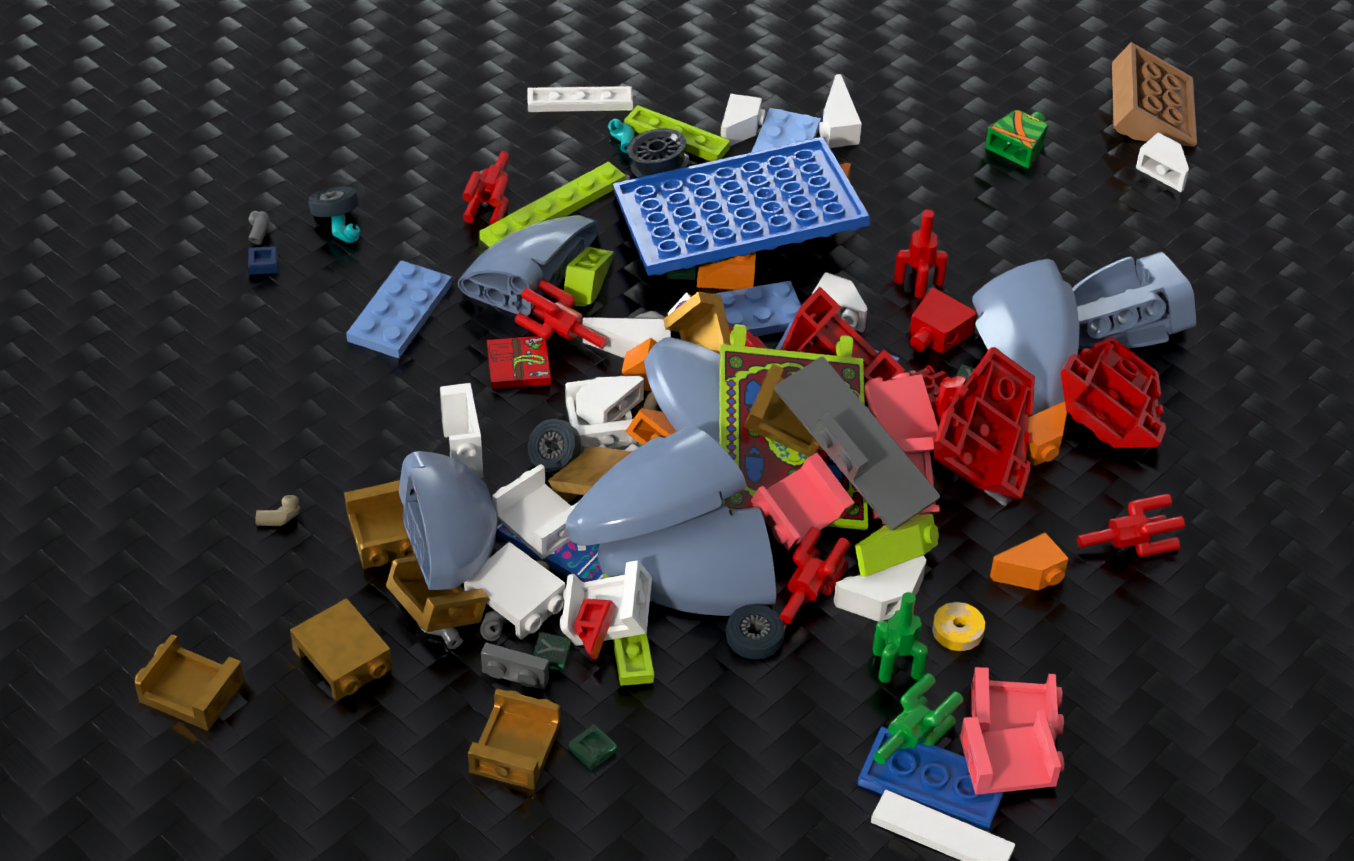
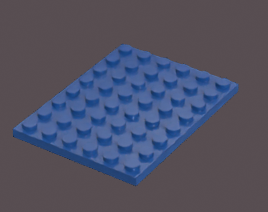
M824 137L613 183L615 196L648 276L654 274L662 275L667 271L681 268L688 269L707 262H719L724 258L733 256H745L759 250H771L790 243H802L805 240L816 237H829L834 233L847 230L855 231L870 225L869 214Z

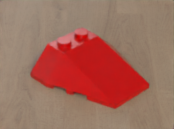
M818 287L799 307L780 350L837 356L836 344L840 341V337L850 336L853 338L852 357L863 359L864 387L866 386L865 383L869 380L883 378V381H888L905 371L885 349L877 353L837 313L841 306L821 287Z
M1112 336L1096 343L1090 349H1083L1080 354L1069 356L1060 373L1066 411L1071 414V417L1077 423L1084 424L1095 433L1100 441L1108 443L1113 448L1157 447L1161 443L1166 431V425L1160 420V415L1164 411L1163 406L1158 405V398L1161 395L1158 371Z
M990 347L944 412L934 441V459L976 488L1022 499L1030 473L1031 462L1026 461L1027 443H1032V433L1028 432V417L1033 414L1035 376L996 347Z

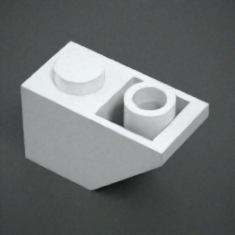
M825 272L812 294L818 287H821L841 306L837 313L854 330L863 332L866 324L867 306L854 284L850 280Z

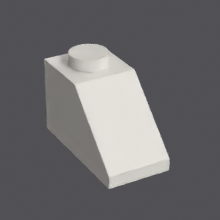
M730 94L721 126V137L730 140V146L757 134L758 126L763 125L765 120V109H761L762 98Z
M1157 133L1140 148L1136 169L1182 192L1186 184L1189 167L1181 144Z
M640 376L596 377L588 385L582 386L576 393V414L590 424L618 421L644 399V378Z

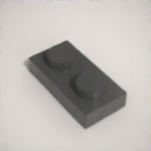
M485 643L481 651L482 673L497 679L503 678L518 682L525 687L545 690L549 681V660Z

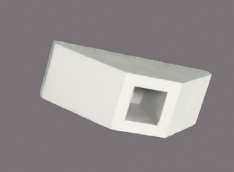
M924 555L867 577H861V575L850 576L836 582L835 606L878 622L891 618L895 611L900 610L904 593L911 592L916 597L924 577L926 565Z

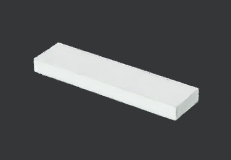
M631 86L528 88V112L633 110Z
M886 789L871 818V823L961 861H1009L1015 848V844Z

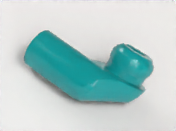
M613 119L609 122L608 129L614 138L621 141V151L628 153L627 147L635 136L634 130L628 124L621 123L619 119Z
M344 214L332 216L333 236L346 243H354L358 240L361 231L357 225L354 229L353 224L346 226Z

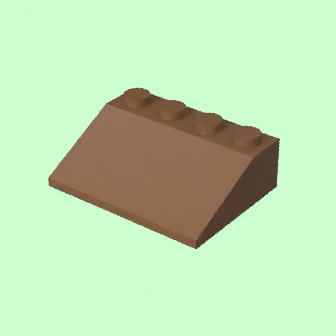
M1131 42L1112 62L1114 129L1134 140L1149 141L1154 135L1160 133L1183 146L1194 147L1197 144L1193 77Z

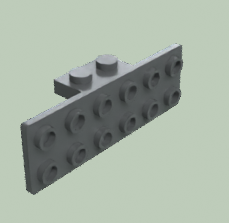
M819 357L775 386V392L890 530L897 529L938 501L940 498L939 493L824 357Z

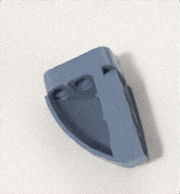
M573 215L541 221L515 231L485 250L458 280V286L465 295L515 314L521 312L528 316L535 305L521 297L523 290L529 288L541 296L543 294L549 296L538 290L539 283L542 280H546L556 287L560 285L566 276L567 265L586 247H589L598 235V222L582 215Z
M1163 252L1137 259L1136 265L1131 256L1123 258L1090 274L1072 288L1078 309L1079 349H1090L1096 343L1111 336L1127 348L1143 347L1169 341L1170 334L1196 326L1195 299L1192 286Z
M1043 259L1018 266L997 276L978 290L972 298L979 317L975 325L987 349L996 347L1035 376L1033 415L1065 401L1060 372L1069 356L1078 354L1079 347L1078 309L1072 286L1063 280L1053 260Z
M666 337L651 348L644 360L647 378L656 401L676 431L687 426H694L707 433L719 443L720 354L691 342Z
M687 426L665 438H653L612 467L591 487L569 514L566 521L567 532L570 541L580 546L613 542L648 534L688 521L720 507L724 499L746 488V481L740 468L717 441L699 428Z
M421 451L412 452L407 455L402 464L399 484V497L404 507L403 517L406 532L428 589L443 590L456 588L474 576L484 566L493 551L497 532V511L493 504L492 496L487 485L479 475L467 465L454 458L433 452Z
M721 504L720 507L688 521L648 534L601 543L598 548L597 557L601 571L609 577L625 575L626 563L638 560L652 576L650 601L662 606L697 614L730 616L736 609L745 605L758 604L770 606L775 605L776 602L772 552L765 521L759 507L729 510L727 505Z

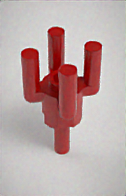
M500 152L495 165H491L488 169L483 170L482 174L479 171H474L471 174L462 195L463 200L469 202L463 215L465 222H473L479 206L483 202L496 207L490 219V225L503 219L509 205L508 198L504 196L509 183V175L504 172L510 159L508 152Z
M932 210L923 211L921 229L911 235L909 250H900L896 256L893 281L896 284L904 283L907 264H910L917 271L914 295L920 299L926 296L929 269L935 265L933 282L936 285H942L945 281L948 262L947 252L937 251L938 236L932 232L934 212Z
M542 280L539 283L538 290L558 301L556 303L529 288L523 290L521 297L535 305L531 314L543 320L544 323L542 325L521 312L515 317V323L543 339H549L556 332L568 340H573L578 335L601 349L607 345V338L583 325L582 314L571 308L575 303V298L569 293L546 280Z
M1163 494L1131 501L1128 504L1129 516L1110 519L1109 529L1078 535L1077 543L1080 548L1112 541L1115 548L1135 545L1137 555L1146 557L1180 549V542L1177 537L1151 543L1149 541L1152 535L1183 529L1185 522L1182 516L1166 519L1165 515L1146 517L1144 515V511L1172 505L1171 496Z
M810 527L793 554V561L798 567L788 583V590L793 595L779 616L783 623L790 624L803 602L816 601L820 593L826 596L833 593L836 582L841 580L849 566L848 561L843 559L850 547V542L847 539L840 538L827 560L822 561L818 558L820 551L814 547L821 535V531L817 527Z

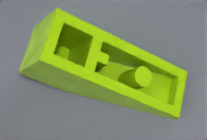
M586 247L567 265L564 291L575 298V306H587L597 298L612 262L613 251Z
M933 514L916 515L895 530H890L885 525L855 545L861 577H867L925 555L937 546L939 532L934 524Z

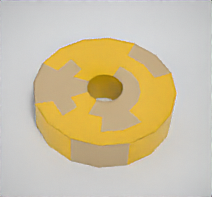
M953 602L940 607L935 613L932 632L935 639L942 646L956 651L971 650L979 645L983 639L985 620L975 607L967 603Z

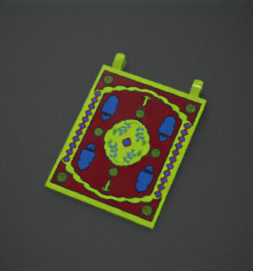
M734 325V330L730 333L731 345H720L719 444L742 471L746 481V488L722 501V504L727 505L729 510L753 508L751 499L758 488L764 486L765 489L770 488L801 469L807 458H809L743 427L772 364L784 369L781 378L786 379L819 357H824L864 404L863 359L852 357V337L841 336L840 341L836 344L837 356L746 347V326ZM817 449L815 453L820 455L855 502L846 515L828 525V527L867 530V501L843 472L840 471L824 449Z

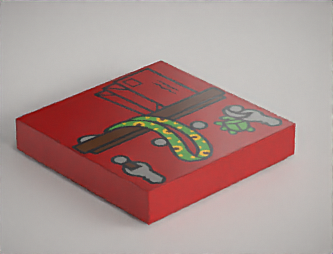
M535 336L487 340L492 389L551 385L546 339Z

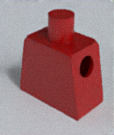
M932 287L912 315L909 332L911 335L910 344L917 351H923L928 346L939 353H945L975 332L977 312Z

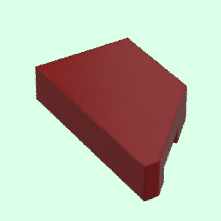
M584 598L573 627L592 659L598 658L617 606L612 600Z

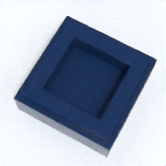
M277 246L249 248V275L278 273Z

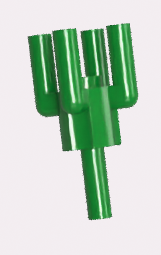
M906 592L902 595L900 610L895 611V614L888 619V622L881 620L876 624L872 651L874 655L882 656L879 680L884 683L891 681L894 661L898 656L912 655L914 657L911 670L912 678L920 680L925 673L928 647L919 642L922 623L919 616L913 615L916 597L911 592Z
M926 673L901 697L900 701L904 711L889 725L888 732L892 737L874 753V760L882 765L900 748L904 750L906 748L915 749L921 742L926 746L935 745L956 724L955 718L950 714L963 702L962 695L958 692H953L938 708L930 710L927 707L929 705L928 700L923 695L936 683V680L931 674Z

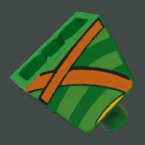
M1020 110L1012 111L988 128L985 148L1029 169L1045 143L1048 129L1045 117L1040 112H1034L1030 116Z

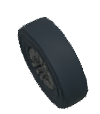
M346 186L324 189L308 198L310 212L316 217L341 215L354 210L359 205L356 189Z
M559 419L545 420L538 424L530 434L528 441V455L532 464L536 467L542 464L545 467V472L550 474L558 473L577 458L582 450L581 437L577 429L569 422ZM552 442L557 443L560 449L553 451L554 449L550 447Z
M758 604L745 605L736 609L730 615L726 625L727 642L731 649L738 655L753 660L765 659L774 655L781 647L785 634L783 620L779 618L778 613L767 606ZM755 629L757 633H760V636L759 634L755 636L754 633H750V630Z

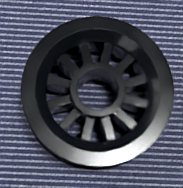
M667 128L652 129L637 135L627 147L628 155L632 159V173L640 178L687 167L689 155L684 150L686 147L684 135L679 131Z

